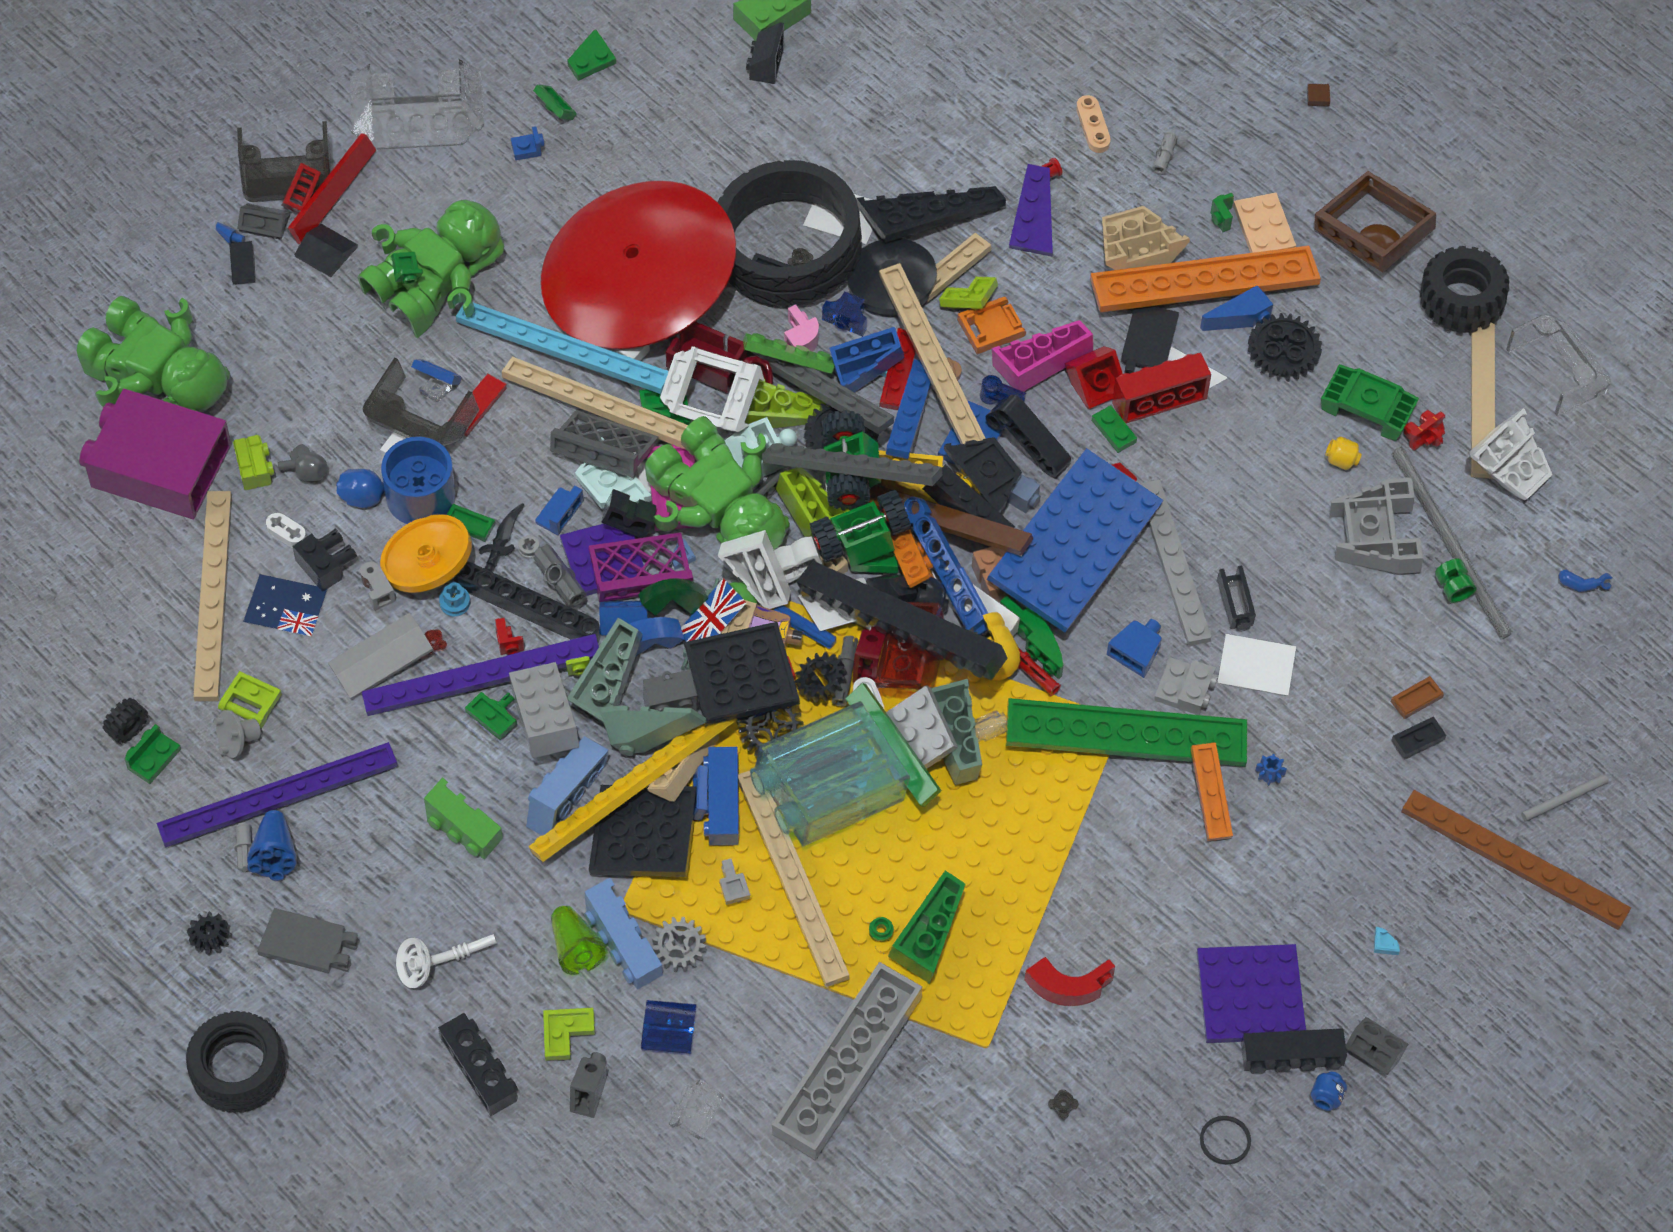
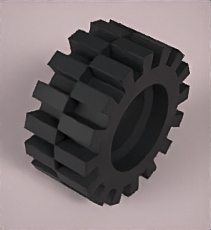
M134 698L123 699L122 703L118 702L116 704L117 707L115 709L112 708L110 710L111 713L105 717L107 719L103 721L104 726L102 728L118 744L126 743V740H132V736L138 735V730L141 731L144 728L142 725L147 722L148 711Z

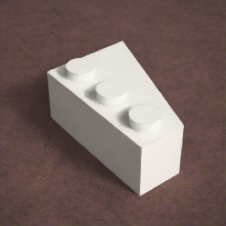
M766 530L721 543L718 557L731 567L732 573L746 584L747 590L763 607L771 609L788 604L791 589Z

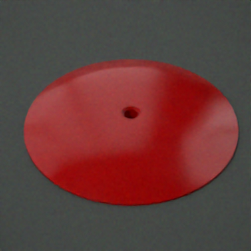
M646 181L612 190L594 199L576 212L553 239L545 256L541 271V293L544 305L553 321L562 331L570 337L601 348L631 349L665 340L686 329L701 318L725 289L731 277L736 258V238L732 223L721 205L711 196L683 183Z

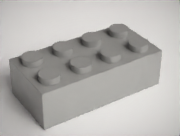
M556 662L510 672L512 694L531 757L536 758L579 748L576 725Z

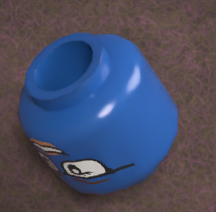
M1330 1071L1319 1074L1311 1090V1098L1318 1108L1331 1111L1342 1104L1347 1092V1084L1342 1079V1076L1336 1072Z

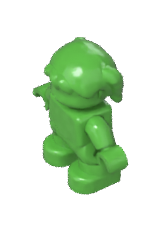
M459 200L452 203L437 221V233L430 228H424L423 230L410 228L398 230L397 234H395L392 227L386 224L377 225L372 229L371 234L374 240L380 242L382 239H388L382 242L384 254L389 255L384 262L377 266L370 265L357 276L362 292L366 294L374 288L382 303L395 294L396 296L389 301L390 309L394 312L399 308L407 316L417 339L433 324L434 318L438 316L447 294L451 290L452 292L447 299L449 309H454L457 303L463 302V310L466 317H471L475 309L471 294L469 293L471 277L484 267L494 263L503 254L505 246L500 236L499 223L492 212L480 203L470 200ZM415 252L418 269L423 270V274L417 282L412 284L395 282L391 260L393 253ZM464 261L470 262L469 268L465 266Z
M119 296L110 304L105 319L109 331L119 336H124L125 340L121 344L113 343L107 333L94 327L83 333L76 350L83 371L99 381L105 380L109 389L107 391L99 390L95 393L101 406L104 407L108 402L115 404L123 388L140 394H145L149 391L159 395L164 392L167 398H164L163 401L198 412L211 408L221 398L227 387L230 371L226 366H223L215 354L206 353L203 349L189 347L192 340L189 325L192 322L193 316L187 300L184 298L180 299L179 305L181 310L177 313H171L169 310L164 311L168 323L171 325V330L160 325L154 317L141 311L137 302L125 296Z
M706 416L698 417L692 421L681 435V445L691 455H694L697 460L691 467L682 462L681 455L671 444H665L656 449L645 463L646 478L660 495L670 497L671 500L666 501L667 512L671 513L669 517L664 518L659 514L653 516L656 527L661 531H671L678 526L679 522L681 525L696 528L707 524L712 528L720 526V532L717 533L716 538L721 543L766 530L773 549H777L782 544L786 531L790 526L789 518L784 516L781 508L776 503L770 502L762 494L753 493V488L757 486L762 478V454L767 450L765 436L762 433L758 434L757 443L759 446L754 449L748 448L746 442H741V451L744 457L742 468L734 460L725 440L718 434L716 426ZM675 503L680 504V505L685 506V507H681V510H678V507L676 506Z

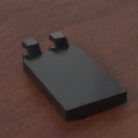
M1153 306L1133 309L1121 356V362L1126 363L1125 373H1134L1136 365L1153 367L1168 361L1179 312Z

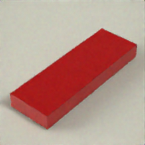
M487 374L448 420V426L467 437L507 389V384Z

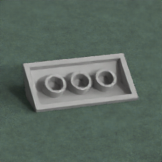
M408 613L332 659L328 664L350 699L353 700L361 695L362 691L371 689L432 652L433 648L417 622Z

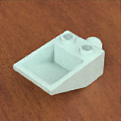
M766 417L748 424V427L734 433L725 440L734 460L742 468L744 457L741 451V442H746V446L750 449L757 448L759 446L757 436L759 433H762L766 439L767 449L775 443L793 446L797 441V435L792 429H784L780 432L779 437H777ZM761 460L762 477L782 468H787L784 465L763 463V460Z

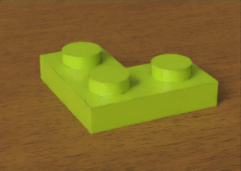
M976 276L968 288L947 287L939 298L940 306L952 309H983L998 286L997 277Z
M594 1008L543 1010L545 1061L570 1059V1036L595 1035Z

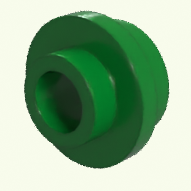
M878 917L869 925V934L877 941H886L893 935L894 926L885 917ZM884 928L886 931L880 933L877 931V929Z

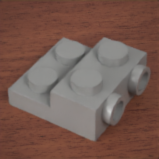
M1169 657L1154 701L1200 715L1202 707L1206 709L1211 698V695L1208 694L1209 688H1215L1218 675L1215 674L1216 667L1195 660L1192 661V664Z

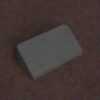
M782 468L772 473L753 490V493L762 494L767 499L772 497L777 492L776 487L780 473L787 471V469Z

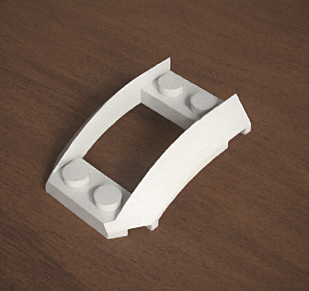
M691 347L689 351H680L674 355L660 399L673 414L692 420L706 416L716 427L739 432L749 426L744 422L758 381L765 380L761 367L758 365L748 364ZM697 362L736 374L722 416L683 404Z

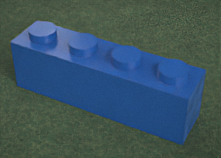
M708 747V756H703V766H708L707 792H709L707 811L705 812V814H709V821H704V836H709V845H738L737 747Z

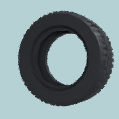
M246 1011L224 1012V1014H218V1016L208 1019L206 1023L204 1022L202 1026H199L198 1031L194 1032V1036L191 1037V1041L188 1044L189 1047H187V1070L195 1092L209 1106L217 1110L220 1109L223 1112L232 1111L233 1113H240L244 1110L246 1112L250 1109H255V1107H260L261 1104H265L281 1087L286 1070L284 1049L276 1029L261 1016L250 1012L246 1013ZM232 1042H248L257 1046L263 1052V1061L258 1071L250 1078L239 1082H225L216 1078L209 1071L213 1055L222 1046Z

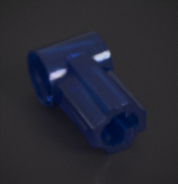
M988 375L982 380L979 396L985 404H998L1010 395H1016L1024 401L1027 393L1003 384L1001 379L995 375Z

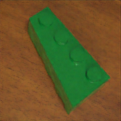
M945 870L896 939L889 952V958L929 984L935 972L966 883Z

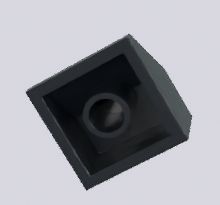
M779 22L758 32L756 41H752L750 53L753 55L752 58L748 57L746 71H749V80L770 84L776 83L784 51V23Z

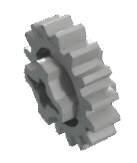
M672 917L671 924L663 921V930L656 928V934L659 937L652 938L653 943L656 944L652 948L655 953H659L657 955L660 961L664 960L665 968L671 964L674 971H677L678 966H682L683 970L687 971V964L690 963L691 966L695 967V959H703L700 951H706V945L703 944L706 941L705 935H700L702 932L701 926L694 928V920L686 923L685 917H682L680 922H677L675 917ZM667 936L669 941L663 948V941ZM675 940L678 941L680 944L683 943L684 949L683 947H680V945L678 944L675 945ZM696 940L695 949L691 952L690 945Z

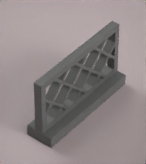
M576 410L560 429L554 428L551 431L550 451L634 478L638 473L640 463L659 442V436ZM579 419L587 423L576 424V421ZM599 427L607 428V429H605V430H600V431H597V430H596V428H599ZM587 429H591V431H592V432L583 433V434H581V432H580V431H582V430H587ZM617 434H626L628 436L618 438ZM612 436L613 439L602 440L601 437ZM645 440L648 443L638 444L637 441ZM630 442L633 443L632 446H627V447H623V446H622V444H625V443H630Z

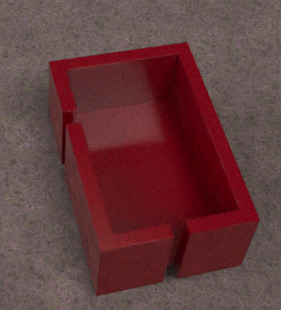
M694 322L686 329L677 333V337H674L666 350V367L670 369L676 353L689 351L691 347L743 361L744 358L748 357V350H745L743 341L729 336L727 339V351H725L724 333ZM697 362L691 378L728 393L733 384L735 374Z

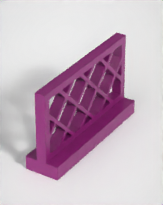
M681 532L590 545L588 548L599 602L639 597L638 594L643 589L665 579L680 578L693 581V574L689 568ZM677 541L678 548L674 553L664 547L667 542ZM650 544L657 549L650 556L641 550L644 545ZM621 548H628L633 551L629 559L618 554ZM604 551L610 557L604 563L596 558L595 552ZM660 551L671 557L665 565L655 559ZM637 554L648 560L642 568L632 562ZM613 558L624 563L619 572L609 566ZM673 560H676L683 565L684 570L674 571L669 568V565ZM651 563L661 569L658 574L654 575L645 570ZM628 566L638 572L633 578H628L622 573ZM604 570L615 575L612 581H601L600 575Z

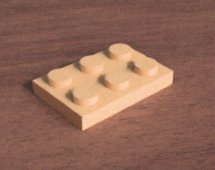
M1277 193L1234 201L1233 208L1250 253L1296 247Z

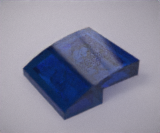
M647 1000L641 1050L691 1054L697 1004Z

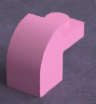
M797 305L788 308V322L793 328L784 332V341L787 345L794 347L801 345L813 352L818 345L819 337L817 318L814 317L809 320L806 313L800 311Z

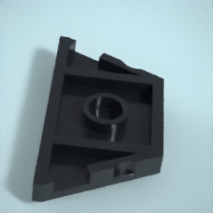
M985 438L981 441L970 440L965 441V444L951 445V443L944 445L945 452L969 480L978 494L1000 513L1021 478L1022 471L996 438Z

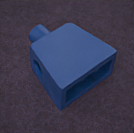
M1150 619L1145 626L1138 621H1132L1110 640L1106 655L1145 678L1161 646L1162 637L1157 634L1161 629V625L1154 619Z

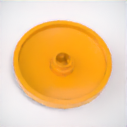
M430 515L416 519L403 526L389 539L381 554L380 567L390 585L397 590L417 593L434 589L452 579L464 567L472 549L471 536L460 520L449 515Z

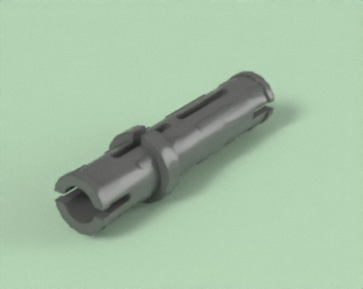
M854 636L843 637L841 655L838 656V659L842 661L847 671V674L844 676L847 682L840 684L843 690H836V697L832 698V703L837 706L847 705L845 698L848 696L855 651L858 644V639L854 638Z

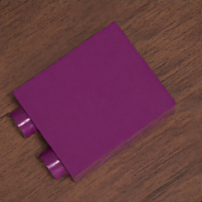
M123 388L115 404L108 402L103 407L99 419V427L102 430L96 441L88 439L85 442L80 453L79 463L81 466L86 467L92 488L194 520L207 495V491H209L232 445L226 420Z

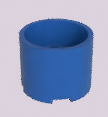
M426 437L406 438L388 449L382 460L381 472L387 507L391 514L405 524L430 515H447L452 504L455 503L452 460L447 449L439 442Z

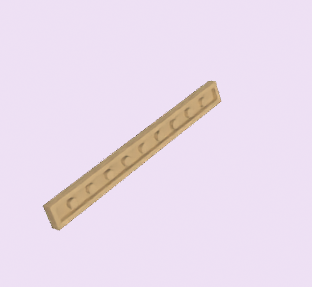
M901 264L879 270V276L960 444H965V441H981L985 439Z
M513 356L502 370V378L616 423L659 436L660 440L685 449L681 445V435L688 425Z
M207 491L194 701H219L232 502L231 491Z
M760 767L738 774L740 788L825 986L828 987L848 980L849 973Z

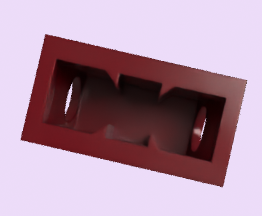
M873 626L869 630L864 629L861 632L854 657L853 683L863 677L870 678L877 683L884 655L886 635L880 633ZM864 660H872L871 665L865 664Z

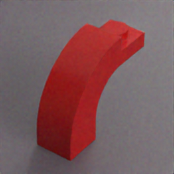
M1044 957L1026 969L1024 981L1037 995L1051 1003L1062 1006H1080L1100 998L1102 987L1108 985L1114 978L1115 965L1108 959L1086 975L1071 977L1060 973Z

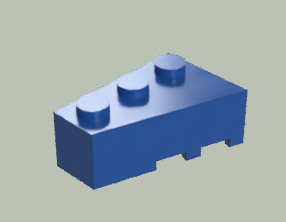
M895 327L829 348L840 384L852 392H856L905 358Z

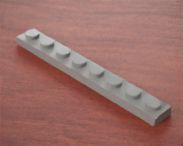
M1155 480L1139 483L1164 500L1149 520L1148 525L1187 645L1193 646L1211 642L1210 630L1161 481Z

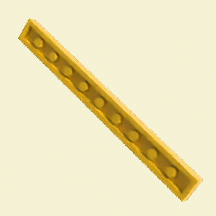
M737 719L705 725L704 723L675 737L667 746L654 752L652 757L642 764L635 766L630 773L623 778L617 779L604 792L598 793L593 800L576 809L567 819L558 822L545 835L539 836L534 843L528 846L532 854L544 862L733 724Z

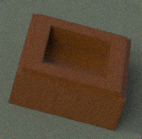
M1307 84L1308 106H1330L1329 84Z

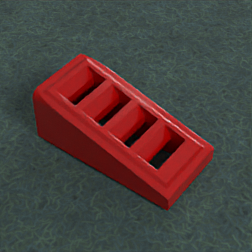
M300 163L281 206L299 214L309 201L321 172ZM303 172L307 175L312 176V181L303 176H300L301 173ZM297 182H303L309 185V188L307 189L297 184ZM294 189L304 193L305 197L294 193ZM290 198L302 202L301 205L289 201Z

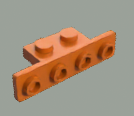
M911 530L894 536L891 535L895 556L909 587L912 588L930 577L934 578L931 568L934 566L928 555L924 556L926 552L921 542L916 541Z

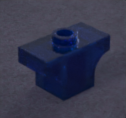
M844 291L838 300L825 301L822 307V320L835 325L841 330H847L863 337L867 330V317L863 315L865 299Z

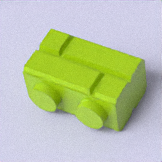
M259 435L234 440L233 445L244 490L270 485V476L274 475L272 462L266 461V456H270L267 442L262 443Z

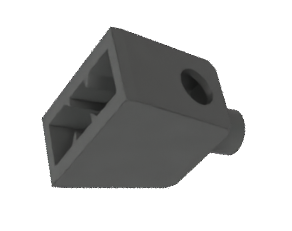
M593 1052L590 1058H581L570 1085V1112L591 1118L595 1117L606 1083V1057L603 1054Z

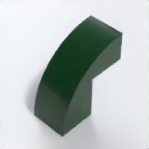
M680 578L658 581L649 585L638 594L642 605L654 615H657L672 599L691 614L708 599L701 585Z

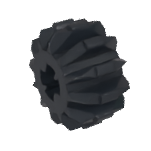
M210 911L207 913V917H203L199 913L198 921L191 920V928H188L187 934L190 937V945L195 946L198 953L205 949L207 955L210 954L211 949L219 953V945H227L226 939L230 938L229 925L226 920H222V916L219 913L214 917Z

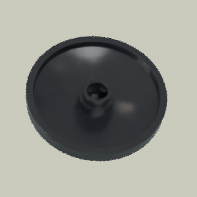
M899 238L886 243L883 239L872 242L862 248L861 257L856 269L852 270L853 274L847 280L849 292L860 306L871 312L885 315L898 314L879 276V270L900 263L920 305H922L929 299V295L937 284V268L934 258L927 249L911 240Z

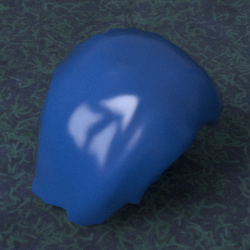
M348 469L340 475V479L336 484V491L339 497L346 501L347 505L353 507H372L380 502L381 496L384 493L383 482L370 469Z

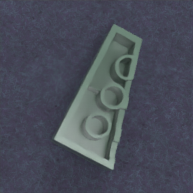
M617 618L568 695V701L604 723L601 716V708L619 706L643 634L627 622Z

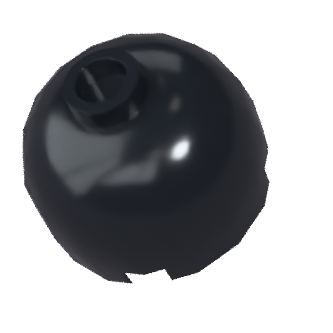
M930 577L914 586L918 593L912 605L936 616H939L941 612H946L949 599L945 598L946 590L939 580Z

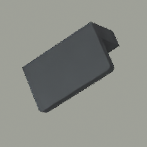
M247 203L240 207L237 229L282 237L285 218L290 216V211Z

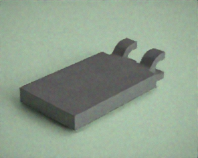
M274 908L257 952L259 956L328 974L331 967L348 972L351 966L350 956L339 953L341 946L357 950L360 941L357 939V933L345 932L343 925Z

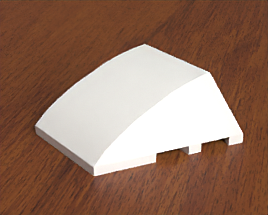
M1524 408L1494 428L1469 454L1501 486L1515 496L1526 500L1552 476V472L1542 449L1537 447L1533 438L1535 432L1533 428L1529 429L1524 417L1527 415Z

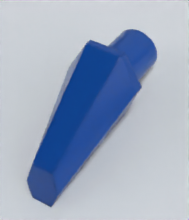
M217 222L216 231L228 243L245 241L244 235L237 234L235 229Z

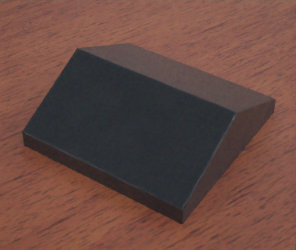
M320 224L306 233L294 255L299 260L332 277L358 248V244Z

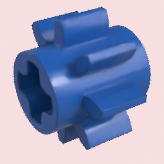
M1275 754L1268 757L1263 755L1261 763L1256 765V771L1260 772L1258 780L1263 779L1268 785L1274 782L1280 783L1281 776H1284L1287 768L1282 767L1284 759H1279Z

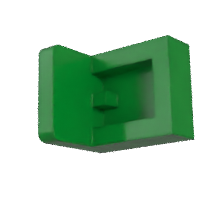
M1232 193L1219 195L1212 200L1210 212L1212 220L1216 226H1219L1222 233L1231 229L1233 216L1229 210L1232 208L1234 201Z
M400 252L391 255L395 282H403L404 284L417 282L423 274V270L418 269L415 252Z

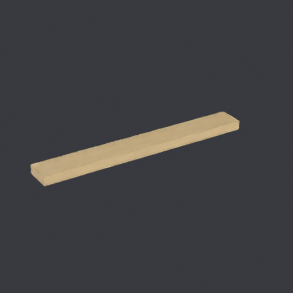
M1491 322L1489 327L1483 330L1481 327H1478V331L1471 332V450L1495 428V323L1492 324ZM1471 458V477L1494 479Z

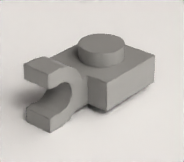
M732 859L723 860L721 869L725 878L719 879V884L726 905L750 899L744 874L736 875Z

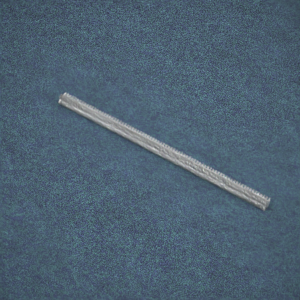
M1403 446L1395 448L1393 453H1391L1393 458L1397 461L1396 463L1406 478L1412 477L1414 493L1417 495L1432 524L1436 527L1435 529L1440 534L1453 559L1458 558L1464 562L1468 570L1467 575L1471 576L1477 587L1474 594L1486 615L1490 618L1489 620L1494 625L1493 627L1498 632L1499 637L1504 639L1511 635L1513 631H1510L1511 628L1507 626L1508 623L1505 621L1506 619H1503L1504 616L1501 617L1503 615L1501 614L1502 612H1499L1500 609L1496 607V602L1492 600L1493 597L1490 598L1492 595L1488 593L1489 590L1485 588L1486 586L1481 581L1482 579H1479L1478 572H1475L1476 569L1473 567L1474 565H1471L1470 558H1467V553L1463 551L1464 548L1460 546L1461 544H1459L1460 542L1456 539V535L1452 532V528H1449L1450 525H1448V521H1445V516L1441 514L1442 512H1439L1438 505H1435L1436 502L1433 500L1434 498H1432L1431 493H1429L1430 491L1426 489V484L1422 482L1423 480H1420L1421 477L1418 475L1419 473H1417L1416 468H1414V464H1411L1410 457H1407V452L1402 448Z

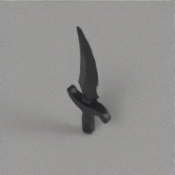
M524 503L514 508L503 519L497 529L495 538L492 539L493 544H486L479 548L480 554L490 552L485 569L493 572L499 556L507 555L515 549L513 544L509 546H504V544L510 539L514 522Z

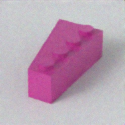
M1078 320L1053 328L1052 332L1047 334H1034L1031 339L1022 342L1016 340L1003 348L997 346L992 348L993 367L1020 394L1066 368L1064 363L1093 351V334Z

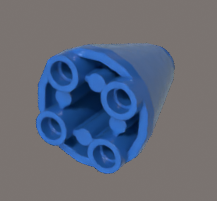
M277 810L265 813L247 855V868L250 872L270 877L274 881L282 880L284 875L294 870L297 864L296 852L284 814Z

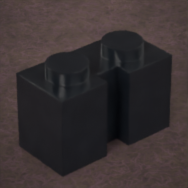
M613 489L604 505L601 523L640 538H645L653 525L656 505L641 499L636 503L630 500V495Z

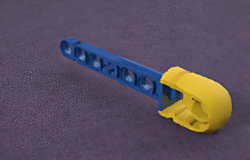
M918 497L908 498L904 503V507L910 524H913L914 531L940 577L946 593L965 629L978 635H982L989 629L993 637L989 636L987 639L1002 645L1008 659L992 680L1000 681L1010 677L1018 669L1020 651L1008 627L1004 626L1005 621L998 612L988 613L936 519L930 516L932 512L926 501ZM917 501L920 508L916 514H913L911 508L913 503ZM925 521H928L930 524V529L927 533L922 531V525ZM936 540L941 544L940 550L937 553L932 549V545ZM946 562H950L948 565L949 570L944 569L947 566ZM960 579L962 587L956 592L954 590V582ZM970 598L973 604L971 610L967 612L964 608V603Z

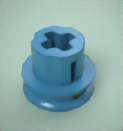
M449 583L444 587L439 596L440 608L446 615L452 617L465 614L470 607L468 591L459 583Z

